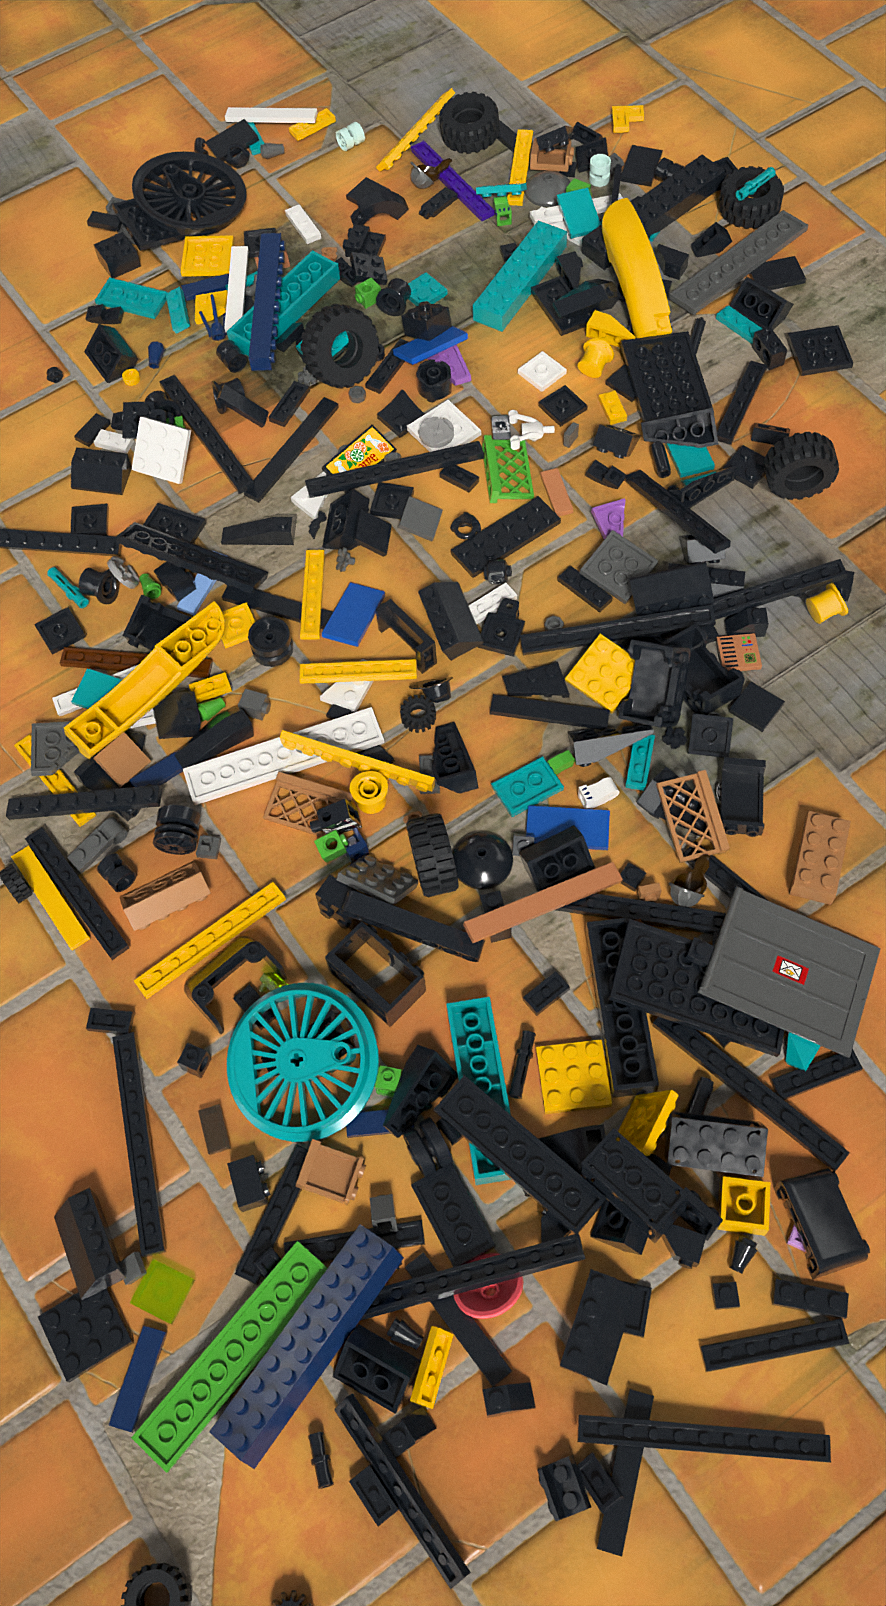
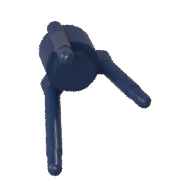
M211 294L215 322L211 325V328L202 311H199V314L208 331V336L212 337L215 341L223 340L227 335V332H225L226 312L223 316L222 326L218 322L214 295Z

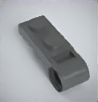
M111 817L95 829L67 858L83 873L112 844L121 843L127 837L128 832L114 817Z

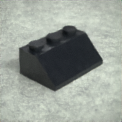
M746 276L730 307L762 329L771 327L774 330L785 320L794 304Z
M98 324L84 351L107 383L121 378L123 372L127 369H133L138 361L137 356L118 331L113 327Z
M76 447L71 461V488L123 495L132 470L128 454Z
M352 489L330 503L323 548L339 550L345 547L351 551L355 547L360 546L353 542L357 513L360 509L369 512L370 499Z
M574 825L518 852L537 892L596 869L584 836Z
M358 1324L345 1342L332 1377L396 1414L415 1378L421 1360Z

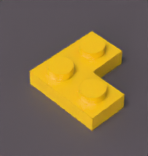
M643 105L612 106L613 133L629 132V122L644 121Z

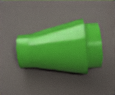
M142 574L139 580L144 596L151 598V600L158 598L161 594V586L149 574Z
M219 697L198 704L200 720L202 722L205 720L209 721L221 709L225 708L226 705L223 699Z

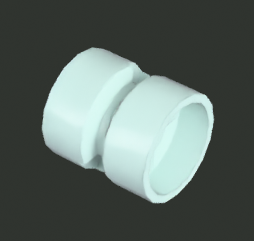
M353 122L347 128L344 127L336 132V139L340 148L343 151H347L353 148L354 145L364 142L365 135L360 124Z
M596 154L591 157L589 182L593 186L602 187L609 183L611 168L609 156Z

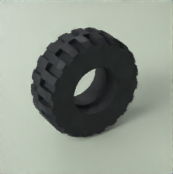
M332 304L331 307H323L320 312L317 311L312 316L311 321L307 322L305 332L302 333L301 338L303 340L300 347L303 352L301 356L302 361L307 364L305 365L307 371L315 379L331 387L341 389L352 387L354 383L358 384L363 381V378L370 374L371 368L376 364V356L379 353V337L376 335V327L371 324L372 320L358 309L344 304ZM346 331L349 339L348 349L341 359L334 362L331 354L332 344L340 333Z

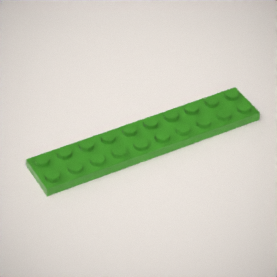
M298 1241L131 1437L166 1473L172 1469L259 1364L328 1269Z

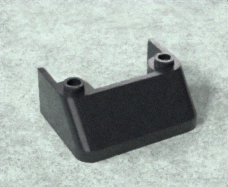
M247 936L237 939L192 976L184 985V992L220 1035L224 1033L221 1025L206 1008L214 999L213 989L246 961L257 963L262 959L268 963L283 981L287 979L282 965L260 942Z

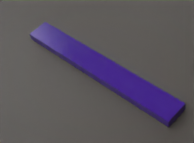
M425 141L411 147V152L424 165L436 167L443 161ZM450 166L440 173L438 179L447 188L457 193L458 199L481 222L495 215V210L479 194H476V191Z

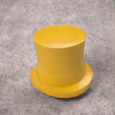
M593 338L587 340L583 345L585 353L578 363V369L588 377L599 378L602 375L605 364L613 360L614 352L606 341Z
M834 583L827 584L826 590L806 599L808 612L817 624H821L837 614L841 616L848 614V608Z
M366 771L352 779L350 793L361 811L367 814H374L380 812L385 807L389 788L385 776L376 771Z

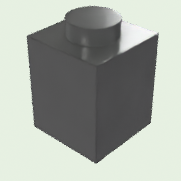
M245 689L238 707L243 709L248 717L263 721L265 714H268L271 704L266 694Z
M379 1195L369 1198L375 1235L398 1231L393 1195Z

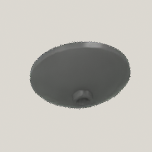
M556 171L538 172L526 181L527 190H525V196L530 202L538 206H558L556 197L558 194L566 193L570 180L562 173Z

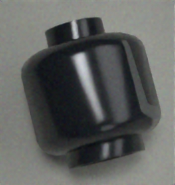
M505 559L488 561L487 565L484 566L485 580H488L492 585L507 583L508 577L512 576L511 565H508Z

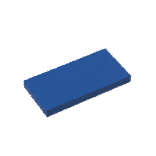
M452 326L431 341L417 338L393 349V354L414 365L467 340L468 333Z
M350 582L322 631V637L358 647L376 614V609L385 597V592Z
M528 806L526 835H535L534 844L574 825L584 836L588 849L608 850L610 810Z

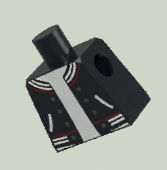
M346 799L317 810L318 819L310 821V828L313 833L324 831L328 834L334 830L344 833L351 831L355 827L357 829L362 827L358 808Z

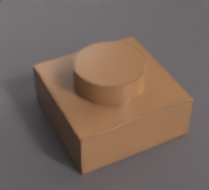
M660 883L640 886L638 888V900L655 902L657 899H660Z

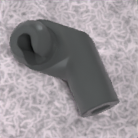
M257 274L254 275L253 285L246 287V296H255Z

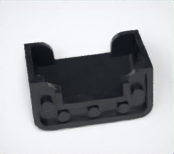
M141 595L122 636L128 640L127 643L131 646L138 648L140 645L153 650L156 644L192 617L168 609L160 603H152L150 601L151 598Z
M631 640L628 646V654L632 660H635L629 699H624L619 704L618 719L659 728L676 726L681 715L690 662V649L681 646Z
M829 1168L780 1180L774 1187L778 1200L782 1198L786 1200L783 1205L785 1208H788L806 1249V1259L811 1258V1267L807 1269L812 1280L865 1262L870 1253L869 1245L865 1239L862 1240L838 1186L840 1184L839 1178L835 1171L831 1172Z

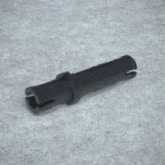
M522 1031L519 1049H516L515 1055L517 1058L508 1096L511 1098L522 1099L529 1062L533 1058L532 1049L536 1034L531 1031Z

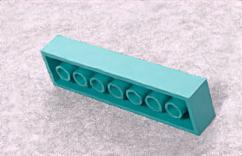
M538 220L473 304V321L503 332L531 295V287L540 283L556 262L557 256H560L567 247V231Z
M312 250L282 278L283 284L280 287L281 299L278 300L280 301V312H277L279 314V324H276L278 337L340 280L338 263ZM254 306L227 330L228 339L232 340L247 356H249Z
M490 997L447 1003V1014L458 1081L465 1075L511 1115ZM469 1143L475 1185L511 1180Z

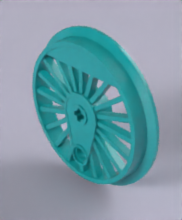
M316 983L285 985L272 990L258 999L249 1007L238 1022L232 1034L227 1053L228 1083L231 1094L240 1111L262 1132L291 1142L312 1141V1139H323L350 1124L368 1102L377 1080L379 1068L377 1039L365 1013L351 998L342 992ZM307 997L299 1037L295 998ZM314 998L325 1000L326 1002L307 1036ZM285 1000H289L293 1038L277 1005ZM333 1004L342 1012L314 1039ZM271 1007L286 1041L262 1016ZM346 1017L348 1018L353 1029L330 1041L324 1040ZM258 1020L281 1046L279 1047L254 1033L253 1024ZM356 1034L360 1048H354L352 1045L342 1041ZM254 1039L277 1051V1054L256 1051ZM345 1048L347 1050V1056L341 1060L339 1058V1052L341 1049ZM356 1054H360V1068L349 1067L348 1065L355 1061ZM255 1055L274 1058L276 1061L256 1064ZM300 1057H302L303 1061L297 1064V1060H300ZM277 1067L257 1078V1070ZM337 1070L359 1073L354 1088L329 1074ZM280 1074V1075L259 1095L258 1085L261 1084L262 1082H264V1081H266V1080H268V1079H270V1078H272V1077H274V1076ZM324 1077L351 1092L343 1105L319 1078ZM283 1081L266 1115L261 1112L260 1103ZM312 1081L338 1108L328 1118ZM297 1083L302 1127L289 1126ZM290 1084L283 1124H280L271 1119ZM304 1084H306L321 1119L320 1122L309 1125Z

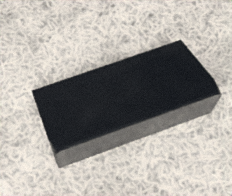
M576 122L574 126L576 134L572 135L574 140L586 144L603 138L596 131Z
M293 323L276 339L278 350L285 352L296 341L298 335L304 330L303 323Z
M755 423L751 440L775 445L777 441H782L784 437L790 434V429Z

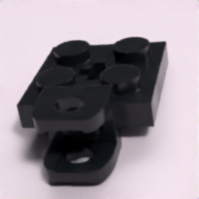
M155 401L123 402L122 438L137 439L139 427L137 419L139 417H147L164 423L169 418L168 424L174 425V414L158 409V403Z
M504 598L500 603L498 614L488 612L481 632L484 643L479 645L478 648L515 656L521 639L520 635H522L525 627V621L519 620V602L517 600ZM511 604L513 605V608L507 607L506 605ZM501 631H502V632H504V635H505V636H504V637H498V635H496V634H500Z

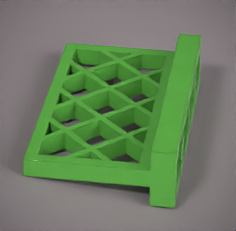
M484 435L482 443L483 461L490 503H497L498 499L534 498L525 440L520 441L522 450L518 453L511 448L510 440H492L491 435ZM495 446H501L504 450L500 452L495 449ZM510 452L514 457L509 459L505 454ZM500 458L507 462L504 466L497 462ZM519 459L522 462H524V464L522 466H519L514 461ZM511 465L516 471L512 473L506 468ZM502 472L509 476L506 480L499 476ZM522 473L526 478L521 480L516 475ZM512 479L519 483L516 487L509 483ZM505 486L509 490H511V492L502 493L501 489ZM523 486L529 493H522L519 489Z

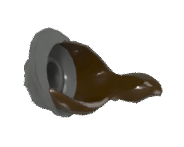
M447 158L436 167L423 164L416 166L411 161L410 164L413 166L410 173L411 181L418 188L429 187L431 184H434V181L438 180L440 173L449 167L452 159Z
M709 855L699 857L691 872L677 875L672 882H669L671 897L676 904L682 907H691L704 897L703 893L707 887L704 875L709 868Z

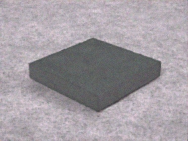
M409 496L398 528L432 542L443 510Z

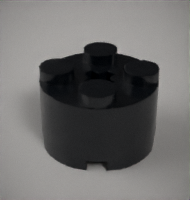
M430 359L419 365L416 373L417 389L423 398L427 399L428 402H435L451 394V369L446 362H435V359Z

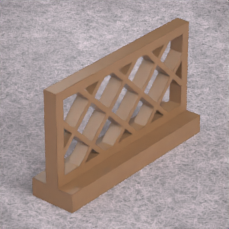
M706 770L656 784L679 863L695 860L703 855L710 856L726 853L730 849ZM693 780L695 789L692 794L681 788L684 782ZM671 786L677 790L673 798L664 794L663 787ZM679 791L690 797L685 806L675 801ZM692 799L700 803L701 808L698 813L688 808ZM672 803L683 809L678 818L670 814L669 808ZM685 811L695 816L691 825L680 820ZM698 818L706 822L707 828L704 833L693 827ZM678 823L689 829L684 838L676 834L675 828ZM691 830L702 836L697 845L686 840ZM704 838L712 842L714 850L706 851L699 847ZM684 843L694 848L692 855L683 857L681 848Z
M278 772L276 777L277 783L263 819L323 837L327 833L321 831L313 833L306 823L316 817L318 818L314 803L323 800L326 801L327 805H330L329 803L346 799L355 806L356 801L351 793ZM280 788L287 789L291 796L280 801L278 797ZM302 794L306 795L309 802L298 806L295 798ZM293 799L296 808L285 812L282 804ZM312 805L315 814L304 818L301 810ZM278 806L281 807L284 813L276 818L270 816L272 809ZM299 812L302 820L296 823L290 822L288 816Z

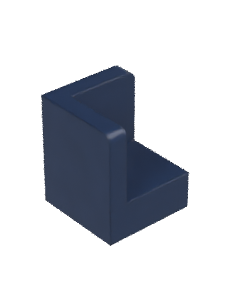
M356 827L352 829L354 836L347 839L349 845L346 846L345 853L351 864L364 855H369L368 845Z

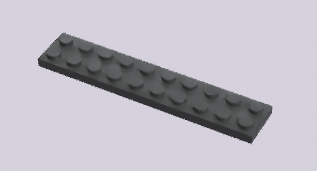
M782 210L671 292L669 299L695 315L806 232L808 224Z

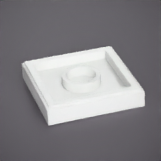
M543 351L518 369V374L541 392L563 377L567 372L566 368Z

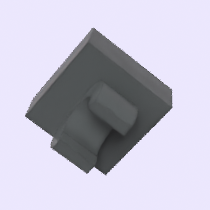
M207 835L200 836L196 851L197 858L217 860L221 845L220 838Z

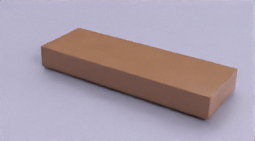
M558 468L540 472L553 511L558 516L572 514L573 507Z

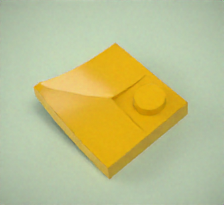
M228 290L196 295V324L203 323L199 311H202L207 322L214 320L211 294L214 295L217 317L226 312Z

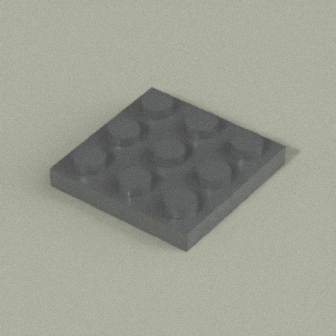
M612 530L580 569L579 573L626 604L633 596L630 578L650 574L657 566L658 560Z
M365 855L340 871L336 879L393 906L416 889L419 882L412 875L401 873L395 870L393 866L382 864L376 861L374 857Z

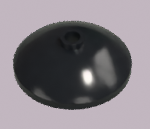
M475 832L465 836L456 844L452 852L458 880L474 889L484 890L500 885L508 878L513 867V854L510 846L503 838L490 832ZM481 852L485 853L484 856H479L478 854Z

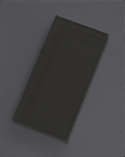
M218 1104L199 1110L198 1113L208 1154L212 1155L231 1149L221 1105Z

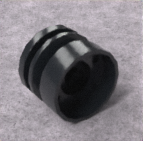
M167 805L159 808L156 818L157 828L154 831L155 836L153 838L154 847L159 851L174 855H185L194 852L197 846L198 835L196 832L199 830L200 814L192 808L181 805Z

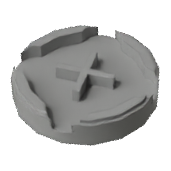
M431 417L421 423L419 438L428 447H444L454 438V427L446 418Z
M117 556L110 558L107 565L112 574L123 585L134 589L139 584V577L133 568L129 565L125 566L123 564L125 561Z

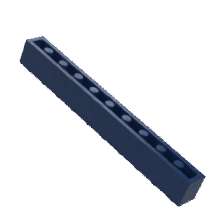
M281 233L261 234L249 349L251 371L272 370L273 363L276 362L274 350H277L275 337H278V328L276 324H279V314L277 312H280V301L278 300L281 299L280 287L283 284L281 276L284 274L282 263L285 262L283 251H286L285 240H282Z

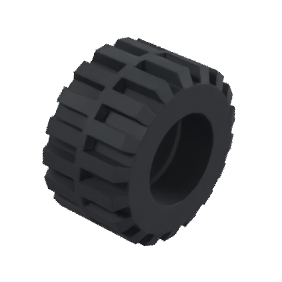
M167 1563L143 1566L140 1571L132 1574V1580L127 1581L125 1585L127 1590L122 1592L121 1599H124V1605L121 1606H145V1593L149 1586L156 1582L166 1586L170 1596L169 1606H188L189 1601H192V1595H189V1589H191L190 1582H186L185 1578L187 1576L184 1572L180 1573L178 1571L179 1568L176 1566H171Z

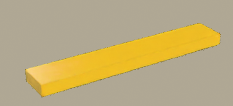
M533 130L517 131L509 184L526 183ZM525 190L521 191L520 195H512V192H508V204L523 206Z
M306 550L300 628L301 640L320 639L324 550Z
M416 659L300 664L299 678L300 684L417 679Z
M29 734L14 746L31 767V734ZM60 770L53 775L38 776L53 795L77 792ZM93 812L71 814L70 816L81 827L93 819L96 814Z
M27 846L11 856L70 949L73 951L90 940L31 848Z

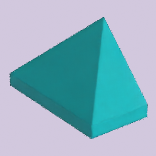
M789 1032L786 1063L806 1071L821 1046Z

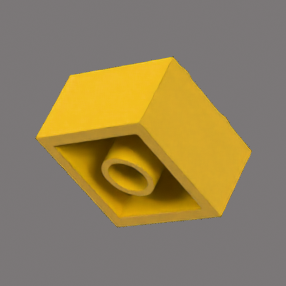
M723 1176L719 1182L718 1213L723 1221L717 1230L765 1236L769 1231L771 1182Z

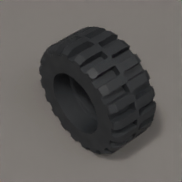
M464 92L462 95L457 94L443 105L439 114L443 141L451 150H457L462 154L463 152H467V154H471V152L478 153L482 149H487L489 145L491 146L495 142L500 132L497 105L489 96H485L483 93Z
M749 166L748 168L741 167L739 170L736 169L731 174L729 173L722 182L719 199V211L723 218L727 219L731 225L735 224L739 228L758 229L776 216L781 210L784 195L783 183L776 174L760 186L754 194L748 195L744 200L740 201L736 197V191L741 189L747 181L753 180L765 171V169L759 166L758 168Z
M817 432L794 433L793 436L789 437L788 435L782 441H777L774 447L768 450L763 463L771 492L780 498H787L788 500H801L804 497L810 498L814 494H820L823 492V489L831 486V482L835 481L839 473V463L832 441Z
M434 813L409 819L406 826L423 895L432 897L456 891L459 888L457 871L442 815Z

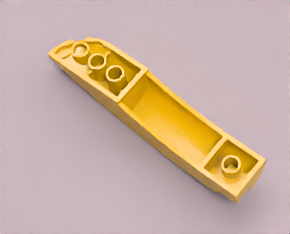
M628 198L619 199L612 203L604 213L602 234L609 262L612 263L625 297L634 336L636 338L671 334L670 309L650 241Z
M212 602L156 644L149 655L126 678L97 703L64 727L65 735L79 748V752L90 759L139 721L172 692L218 645L224 633V617L216 602Z

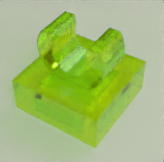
M275 972L264 973L259 979L263 983L259 988L261 992L266 991L267 988L271 992L274 989L288 985Z

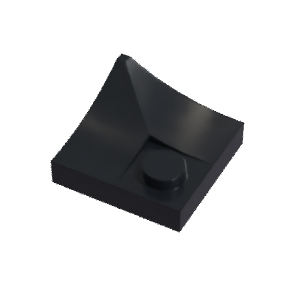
M402 389L383 410L377 413V419L401 438L408 433L407 425L422 417L425 413L415 405Z

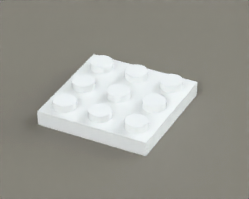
M449 400L407 425V431L429 452L467 444L481 436V430ZM431 417L446 418L454 427V438L444 447H428L419 438L421 423Z
M140 417L132 470L181 484L191 430L147 417Z

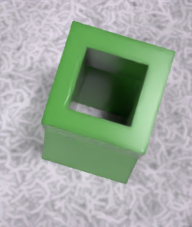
M567 750L547 762L557 775L572 767L575 759Z

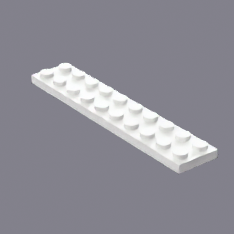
M372 707L293 733L354 753L384 743V738ZM280 737L184 768L183 772L195 806L274 780L278 772L289 775L327 761L314 754L313 756H308L298 749L289 750L282 745Z

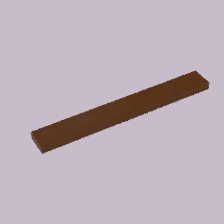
M64 647L60 665L63 667L123 671L139 665L149 654ZM204 659L187 677L209 678L213 665L212 659Z

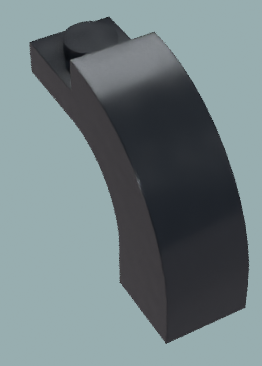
M388 190L374 191L357 201L359 208L352 213L350 218L353 225H364L371 217L380 213L390 214L399 220L409 208L405 198L398 193Z

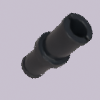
M323 1432L308 1435L313 1457L311 1465L315 1467L318 1489L334 1485L329 1465L331 1458L329 1454L327 1455Z

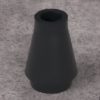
M740 1235L739 1239L735 1240L729 1268L743 1274L745 1268L758 1251L756 1250L757 1243Z
M397 1317L387 1332V1335L391 1337L390 1340L412 1347L415 1350L418 1349L424 1338L403 1318L399 1319Z

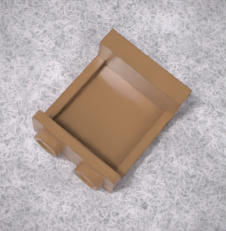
M534 138L530 169L568 172L569 165H572L574 147H571L572 141H569L567 150L555 149L552 152L545 153V151L539 150L537 139Z
M312 1139L295 1187L348 1205L350 1199L355 1200L359 1188L355 1186L357 1177L362 1178L366 1165L362 1164L364 1157L360 1156L357 1158L320 1145V1141Z

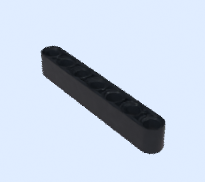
M347 891L341 913L348 917L472 962H479L485 943L484 939L472 943L468 933L355 891Z

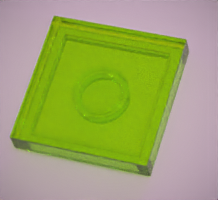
M153 1259L130 1304L172 1325L195 1280Z

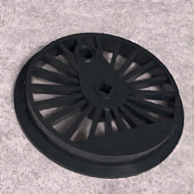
M170 152L151 158L140 166L132 181L133 197L146 217L160 228L181 235H208L226 228L239 215L246 202V187L236 170L220 159L197 152ZM192 171L200 172L197 179L192 177ZM205 174L211 175L204 183H201ZM218 179L222 181V182H219V183H217V184H214V185L210 186L211 184H213V183H214L216 180H218ZM151 181H154V182L158 183L159 185H156V184H153V183H150V182H151ZM225 187H229V188H230V189H226V190H220V189H223V188H225ZM179 211L176 218L172 219L171 217ZM185 212H187V222L181 221ZM191 212L195 215L196 220L191 221Z

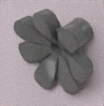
M306 366L302 372L298 373L299 383L304 382V385L310 386V382L312 384L317 383V380L307 371Z
M345 547L338 550L339 556L336 560L338 563L336 570L345 572L348 564H355V558L350 557V553L347 552Z

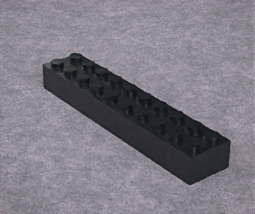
M702 154L631 203L641 220L648 239H650L651 235L660 232L718 191L722 186L725 170ZM601 224L582 238V254L601 269L606 270L612 263L608 259Z

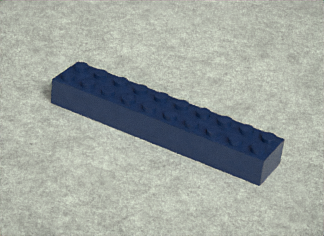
M360 1224L209 1432L240 1461L255 1469L404 1257L393 1246Z

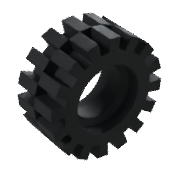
M414 695V699L410 696L408 701H403V705L400 707V714L404 727L406 729L409 727L411 732L415 729V733H419L420 729H422V733L426 732V727L428 730L431 729V725H434L436 720V709L433 701L430 702L429 697L425 699L424 695H421L420 698H418V695ZM421 709L426 714L421 718H413L411 712Z
M12 864L0 871V879L18 904L33 895Z

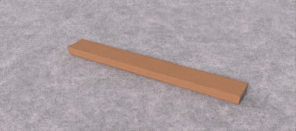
M611 862L465 921L463 926L472 943H475L619 884L623 879L614 863Z

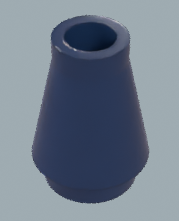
M153 341L148 346L149 367L153 369L159 367L165 352L164 346L160 342Z

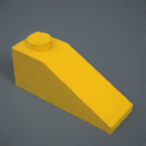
M595 310L587 323L586 337L602 339L616 347L621 348V340L636 338L615 318L603 312Z

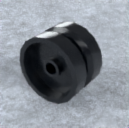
M276 617L262 618L256 621L249 629L248 640L253 657L259 664L275 667L289 660L293 653V643L288 625L283 620Z
M431 1117L419 1123V1128L423 1135L422 1138L413 1127L401 1132L413 1162L418 1166L425 1178L436 1172V1166L432 1157L443 1168L454 1162L447 1144Z

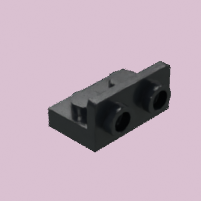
M573 1455L537 1469L539 1483L544 1489L548 1500V1509L556 1522L592 1508Z

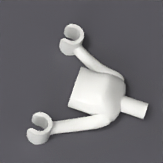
M510 410L508 413L510 424H515L518 420L529 422L522 423V436L514 435L511 437L510 443L513 450L520 448V441L530 439L537 441L543 437L544 433H554V426H543L538 420L520 415L516 410Z

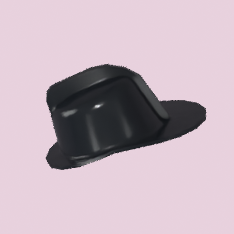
M453 677L419 681L409 685V688L421 689L426 698L429 697L430 701L439 703L451 698L449 681Z

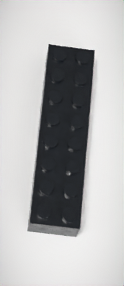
M629 917L587 922L585 931L612 1098L657 1092L659 1087L646 1012L608 1000Z

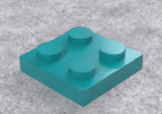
M427 272L408 283L411 288V296L408 300L416 306L424 301L434 304L448 295V290Z

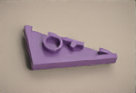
M625 498L592 508L591 513L604 540L612 530L623 537Z

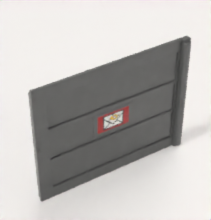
M736 886L698 993L850 1058L881 948L755 896Z

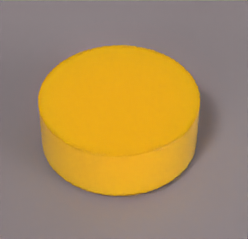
M127 369L122 374L123 381L128 386L136 385L140 381V375L136 369Z

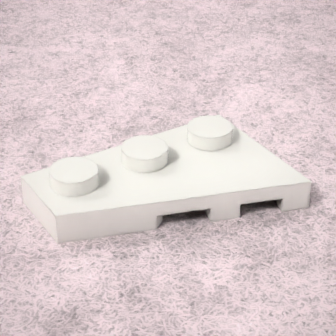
M373 681L335 682L320 696V700L331 705L336 704L350 709L351 712L355 713Z

